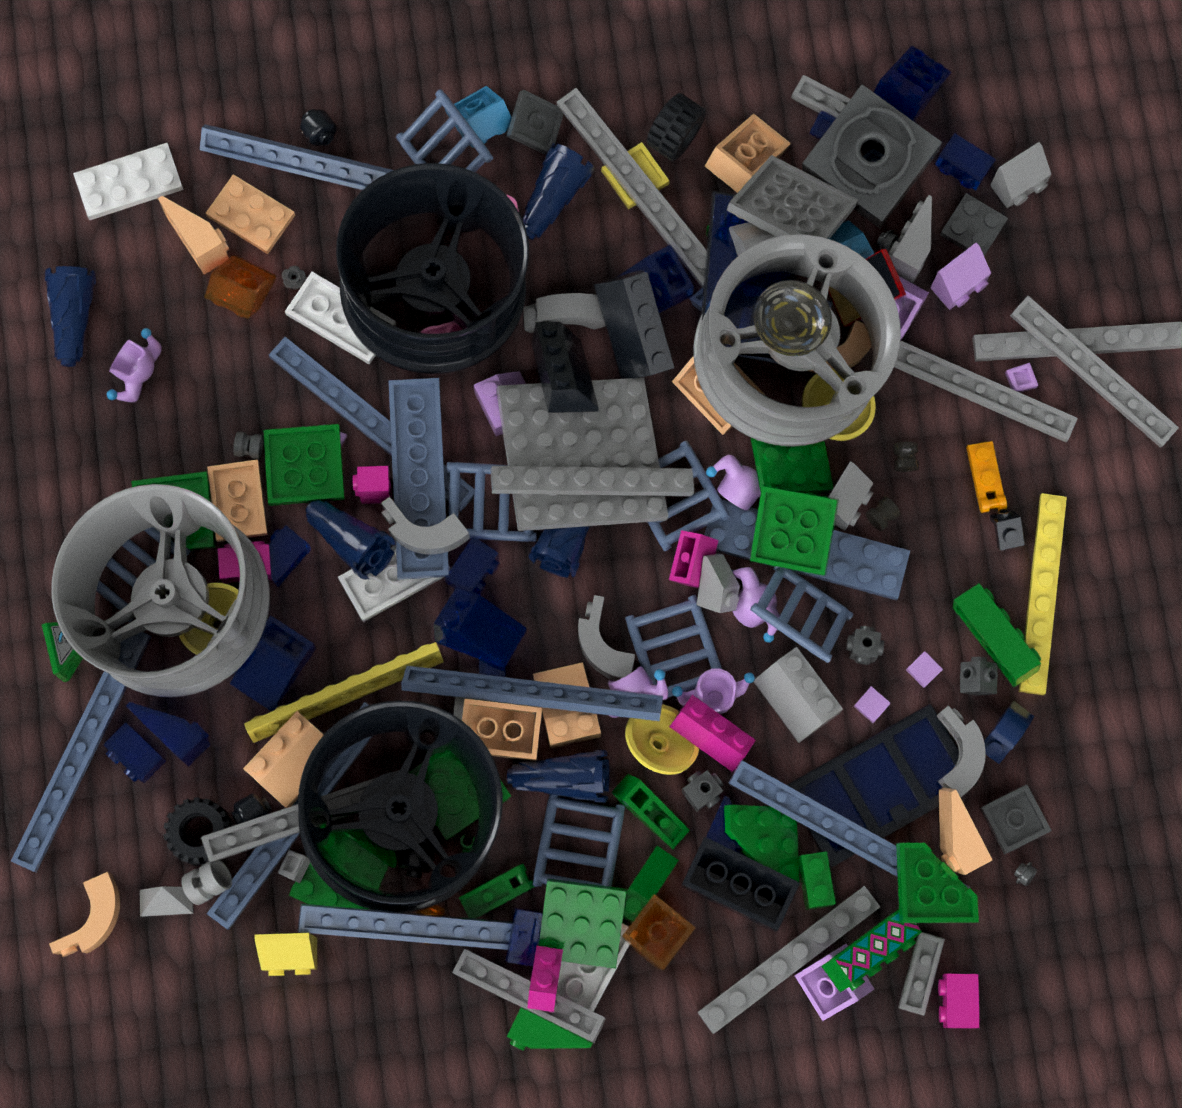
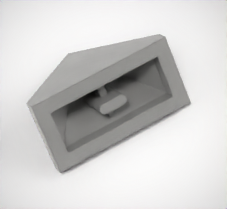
M161 886L140 890V917L194 914L193 903L187 898L182 887Z

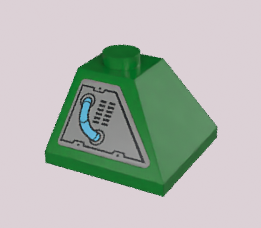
M58 622L42 624V629L53 674L63 682H67L71 679L83 657L68 643Z

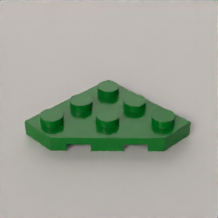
M207 471L131 481L132 487L151 484L177 486L199 494L211 502ZM201 526L196 532L186 536V548L190 551L216 548L214 531Z
M724 806L725 833L732 840H736L742 847V852L745 856L799 882L797 821L770 806Z
M925 843L896 844L900 923L979 922L977 895L970 888H967L958 879V876L931 852L932 850Z

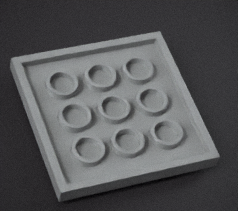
M771 155L729 202L727 211L776 237L802 234L830 239L856 207L858 199Z

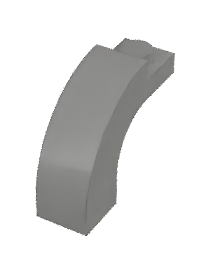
M566 293L537 298L535 304L523 308L524 329L529 333L534 332L535 322H561L563 325H582L594 330L606 326L597 295Z
M390 497L382 502L384 511L381 513L390 525L394 523L388 529L390 535L396 542L410 551L429 555L441 554L459 547L470 539L469 532L454 513L434 526L422 527L407 520Z
M594 595L593 602H588L585 617H590V619L579 618V644L584 657L597 672L617 681L632 673L635 654L616 651L603 641L599 632V624L604 597Z
M947 706L937 717L956 740L959 756L955 767L938 782L943 788L956 789L961 798L975 785L983 771L985 743L982 733L974 720L965 726L962 722L964 721L962 715L955 708L951 709L950 706Z

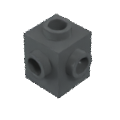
M860 626V629H855L853 634L848 635L846 650L850 651L849 659L864 665L874 663L878 655L882 656L884 650V641L880 640L881 633L875 632V628ZM862 641L871 642V646L865 647Z
M971 657V661L961 662L960 693L976 696L997 694V663L987 662L986 657Z
M707 770L702 774L700 771H697L687 779L689 784L681 791L695 811L698 812L705 806L710 809L721 801L719 795L723 792L721 788L723 783L715 773L710 774ZM700 787H706L708 792H702Z

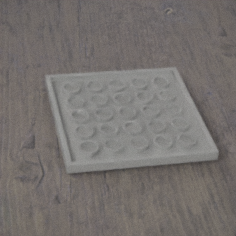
M644 378L592 380L599 407L598 412L548 413L541 383L499 385L496 392L508 466L660 468ZM512 494L518 531L666 521L668 519L665 496Z

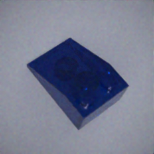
M459 587L455 588L433 623L434 638L437 644L503 668L506 667L527 631L525 626L482 596Z
M129 702L126 705L188 767L211 745L206 740L209 735L195 721L190 724L183 718Z

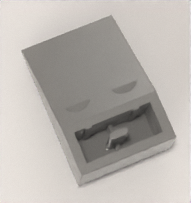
M928 195L925 202L919 201L910 221H907L898 241H895L888 253L898 276L911 283H914L931 250L932 196Z

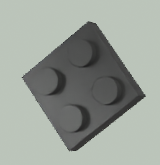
M522 90L518 94L507 137L547 155L551 145L556 142L563 112L558 106L526 90Z
M966 193L941 231L940 236L965 251L977 243L985 256L1008 218Z
M1028 785L980 808L1004 855L1052 831Z

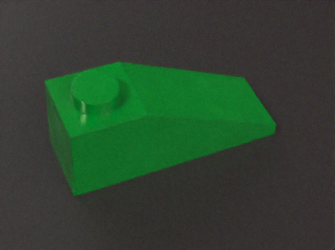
M627 774L611 792L635 817L671 849H674L690 831L641 780L630 774Z
M656 846L626 892L624 919L635 926L638 924L679 861L678 859Z
M520 1008L507 1035L508 1038L512 1039L510 1045L522 1051L525 1050V1047L530 1049L591 1048L593 1044L523 1008Z

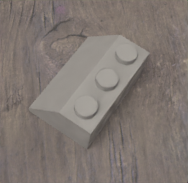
M797 647L776 661L753 681L798 743L835 718L843 710Z

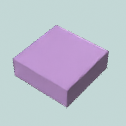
M1030 363L1008 369L1005 372L1012 390L1022 393L1038 387Z
M925 651L906 669L923 688L943 670Z
M870 687L853 707L874 723L890 705V702L873 687Z

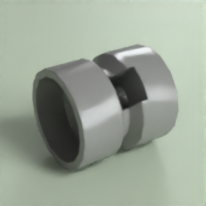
M221 860L211 863L208 861L201 865L200 868L185 874L182 877L181 883L187 898L193 904L201 905L212 899L214 895H219L230 889L232 877L228 868Z

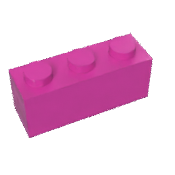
M694 695L689 698L669 726L731 772L745 758L756 741Z

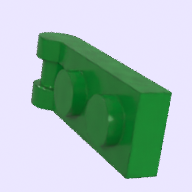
M521 864L459 897L468 917L477 919L534 889L533 880H529L525 873L527 871L525 865ZM516 877L520 886L513 889L509 880Z

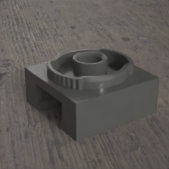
M861 85L804 160L802 171L858 199L856 204L859 206L857 213L881 229L939 152L942 142L867 87ZM868 140L879 141L884 147V156L876 162L867 161L861 155L860 148Z

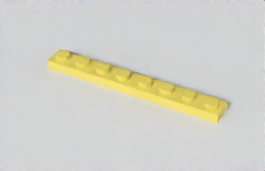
M1042 493L1039 498L1025 626V643L1030 649L1034 648L1041 657V666L1037 673L1019 684L1018 692L1037 695L1046 694L1067 497Z
M436 642L426 644L416 651L399 655L394 660L383 665H376L364 673L352 675L347 680L336 685H329L317 693L305 695L296 702L279 706L274 711L265 715L256 716L251 721L244 723L252 742L255 743L276 734L296 711L307 720L401 681L406 666L431 668L444 661Z

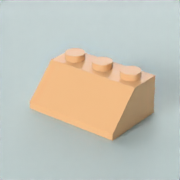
M692 357L672 382L715 428L724 435L733 426L727 423L715 411L703 393L695 371L694 358ZM733 363L738 372L741 374V376L753 388H755L757 391L765 395L753 383V381L735 363Z
M296 711L243 769L285 808L291 807L298 799L299 786L305 764L312 750L323 737V734Z

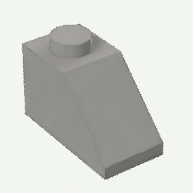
M713 554L703 556L697 606L718 613L736 611L740 585L724 555Z

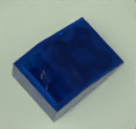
M911 46L880 79L873 93L909 119L915 121L950 76L951 71L927 56L923 51Z
M671 245L647 256L619 275L622 276L638 270L647 271L659 313L693 296L694 286Z
M270 615L256 648L237 670L230 685L272 712L306 665L316 647L314 643Z

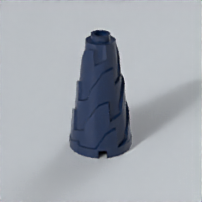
M553 143L542 163L544 166L535 183L536 187L525 207L526 212L522 220L530 240L541 237L548 226L556 220L564 206L569 204L579 188H583L595 170V167L589 161L585 166L581 164L583 156L558 143L557 145Z
M58 266L56 267V273L52 274L50 267L45 270V281L54 336V354L57 357L56 360L61 362V366L74 367L76 362H80L81 357H83L85 329L88 324L94 284L96 285V272L92 270L87 275V268Z
M321 500L312 501L306 507L308 523L323 536L340 558L353 570L354 574L361 579H370L368 577L370 573L376 577L391 561L394 551L390 546H395V541L385 531H380L373 526L367 525L326 501L325 503Z
M589 526L544 529L536 545L531 548L529 559L534 564L539 559L541 561L539 568L551 574L568 578L571 572L573 578L576 576L579 568V561L584 550Z
M594 750V752L577 753L571 756L518 762V764H513L512 768H508L507 782L519 791L544 792L550 795L567 796L581 800L607 802L608 796H602L603 791H609V760H602V757L607 756L608 753L607 750Z

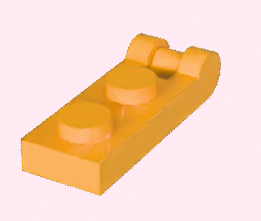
M993 441L968 445L966 448L980 512H989L990 509L994 508L998 510L1007 509V501L1003 492ZM994 493L995 498L988 499L986 494Z

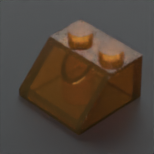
M232 255L211 273L205 298L213 301L217 306L225 307L235 312L240 317L249 319L260 309L277 276Z
M654 894L624 932L622 938L655 968L664 970L694 931L695 927Z

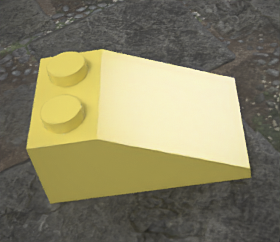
M310 933L255 935V944L261 970L268 971V976H284V971L295 970V975H311V970L317 969V937Z

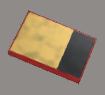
M882 249L866 258L882 276L894 300L906 295L887 249ZM829 286L828 291L844 327H849L855 321L862 320L852 304L842 294Z

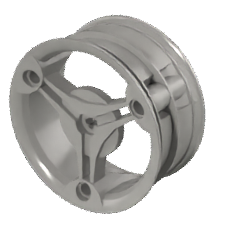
M794 234L773 237L741 253L731 262L720 277L712 298L705 308L704 318L702 320L701 315L695 332L693 358L697 378L703 393L715 411L727 423L743 434L758 441L779 446H805L818 443L839 434L849 427L863 412L870 399L887 381L896 363L900 348L901 327L899 313L893 295L882 276L857 252L836 241L819 236ZM774 272H788L808 277L803 291L809 294L814 280L822 282L817 298L813 297V299H810L800 294L791 295L798 300L797 302L785 297L776 302L765 317L768 322V329L765 326V319L761 323V327L757 324L737 329L731 320L724 316L731 293L743 281L754 276ZM829 286L842 294L852 304L865 324L872 346L873 362L870 371L854 373L837 350L840 328L835 314L826 305ZM781 302L788 303L776 310H773V308ZM801 303L807 305L810 308L811 313L807 312L802 307ZM815 305L818 306V308L821 310L823 317L822 323H820L818 312L816 310ZM795 308H800L806 313L808 317L807 324L803 315ZM814 317L817 323V329L815 334L811 336L813 330ZM771 318H773L774 328L777 334H775L771 328ZM826 327L825 334L821 335L823 328ZM806 329L808 330L805 337L796 338L797 335L801 336ZM763 330L766 331V333L769 335V337L771 338V340L766 337V335L764 334ZM762 334H763V335L766 337V339L771 343V345H769V344L765 341V339L763 338ZM772 335H774V336L777 337L778 339L784 341V343H780V342L776 341V340L772 337ZM755 337L763 338L760 341L741 343L740 341L741 339ZM782 337L794 338L795 340L786 341ZM821 338L820 344L813 350L808 351ZM813 339V342L809 346L802 347L804 344ZM802 343V345L799 347L788 346V344ZM724 344H729L732 347H725ZM777 345H780V346H783V347H787V348H790V349H789V350H784V349L779 348ZM777 349H780V350H783V351H790V352H791V351H803V352L798 353V354H786V353L780 352V351L777 350ZM768 353L777 363L788 369L796 371L813 370L834 389L835 394L830 404L817 407H797L780 403L753 388L741 376L733 363L739 354ZM827 361H828V362L830 363V365L838 372V374L844 379V382H843V381L840 379V377L832 370V368L826 363Z
M151 484L128 488L103 499L76 522L66 536L56 558L52 576V603L56 620L63 635L73 649L86 661L109 673L114 679L137 692L157 697H181L202 692L221 683L238 670L256 648L267 622L270 605V587L265 565L253 543L243 532L231 524L228 518L213 503L201 495L184 488ZM201 526L214 531L229 542L238 558L240 570L239 591L237 599L231 605L226 616L221 615L208 605L209 588L206 580L196 568L187 563L186 536L196 532ZM154 527L160 532L156 563L146 568L137 578L132 589L131 603L111 618L103 621L95 616V596L99 579L106 564L127 540L148 528ZM171 537L175 538L174 559H170ZM205 613L222 622L217 630L201 621ZM136 617V620L132 621L131 623L127 624L126 626L122 627L121 629H119V630H117V631L114 630V629L118 628L119 626L123 625L124 623L128 622L129 620H131V619H133V618ZM196 628L213 635L202 652L190 660L169 669L145 672L129 668L118 660L120 657V643L146 630L159 636L173 637Z

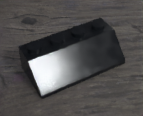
M638 270L594 284L621 379L651 376L673 369L674 364L647 271Z
M535 322L532 348L548 413L598 412L599 407L581 340L561 322Z
M704 837L681 887L762 927L777 932L800 883Z

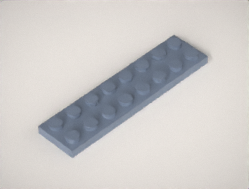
M439 378L389 380L394 503L411 523L422 527L434 526L446 519ZM396 542L398 580L449 577L448 552L432 555L410 551Z
M722 500L730 518L724 521L719 519L707 525L704 535L719 540L717 552L750 560L758 509L750 507L749 510H744L729 501ZM834 530L825 576L790 570L801 575L898 600L910 550Z

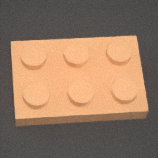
M234 174L205 213L208 218L266 254H269L295 217L294 211Z
M251 460L208 466L211 502L247 538L268 535L259 461ZM215 533L217 542L226 541L222 536Z

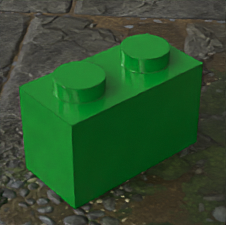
M827 852L799 856V873L805 910L835 905Z

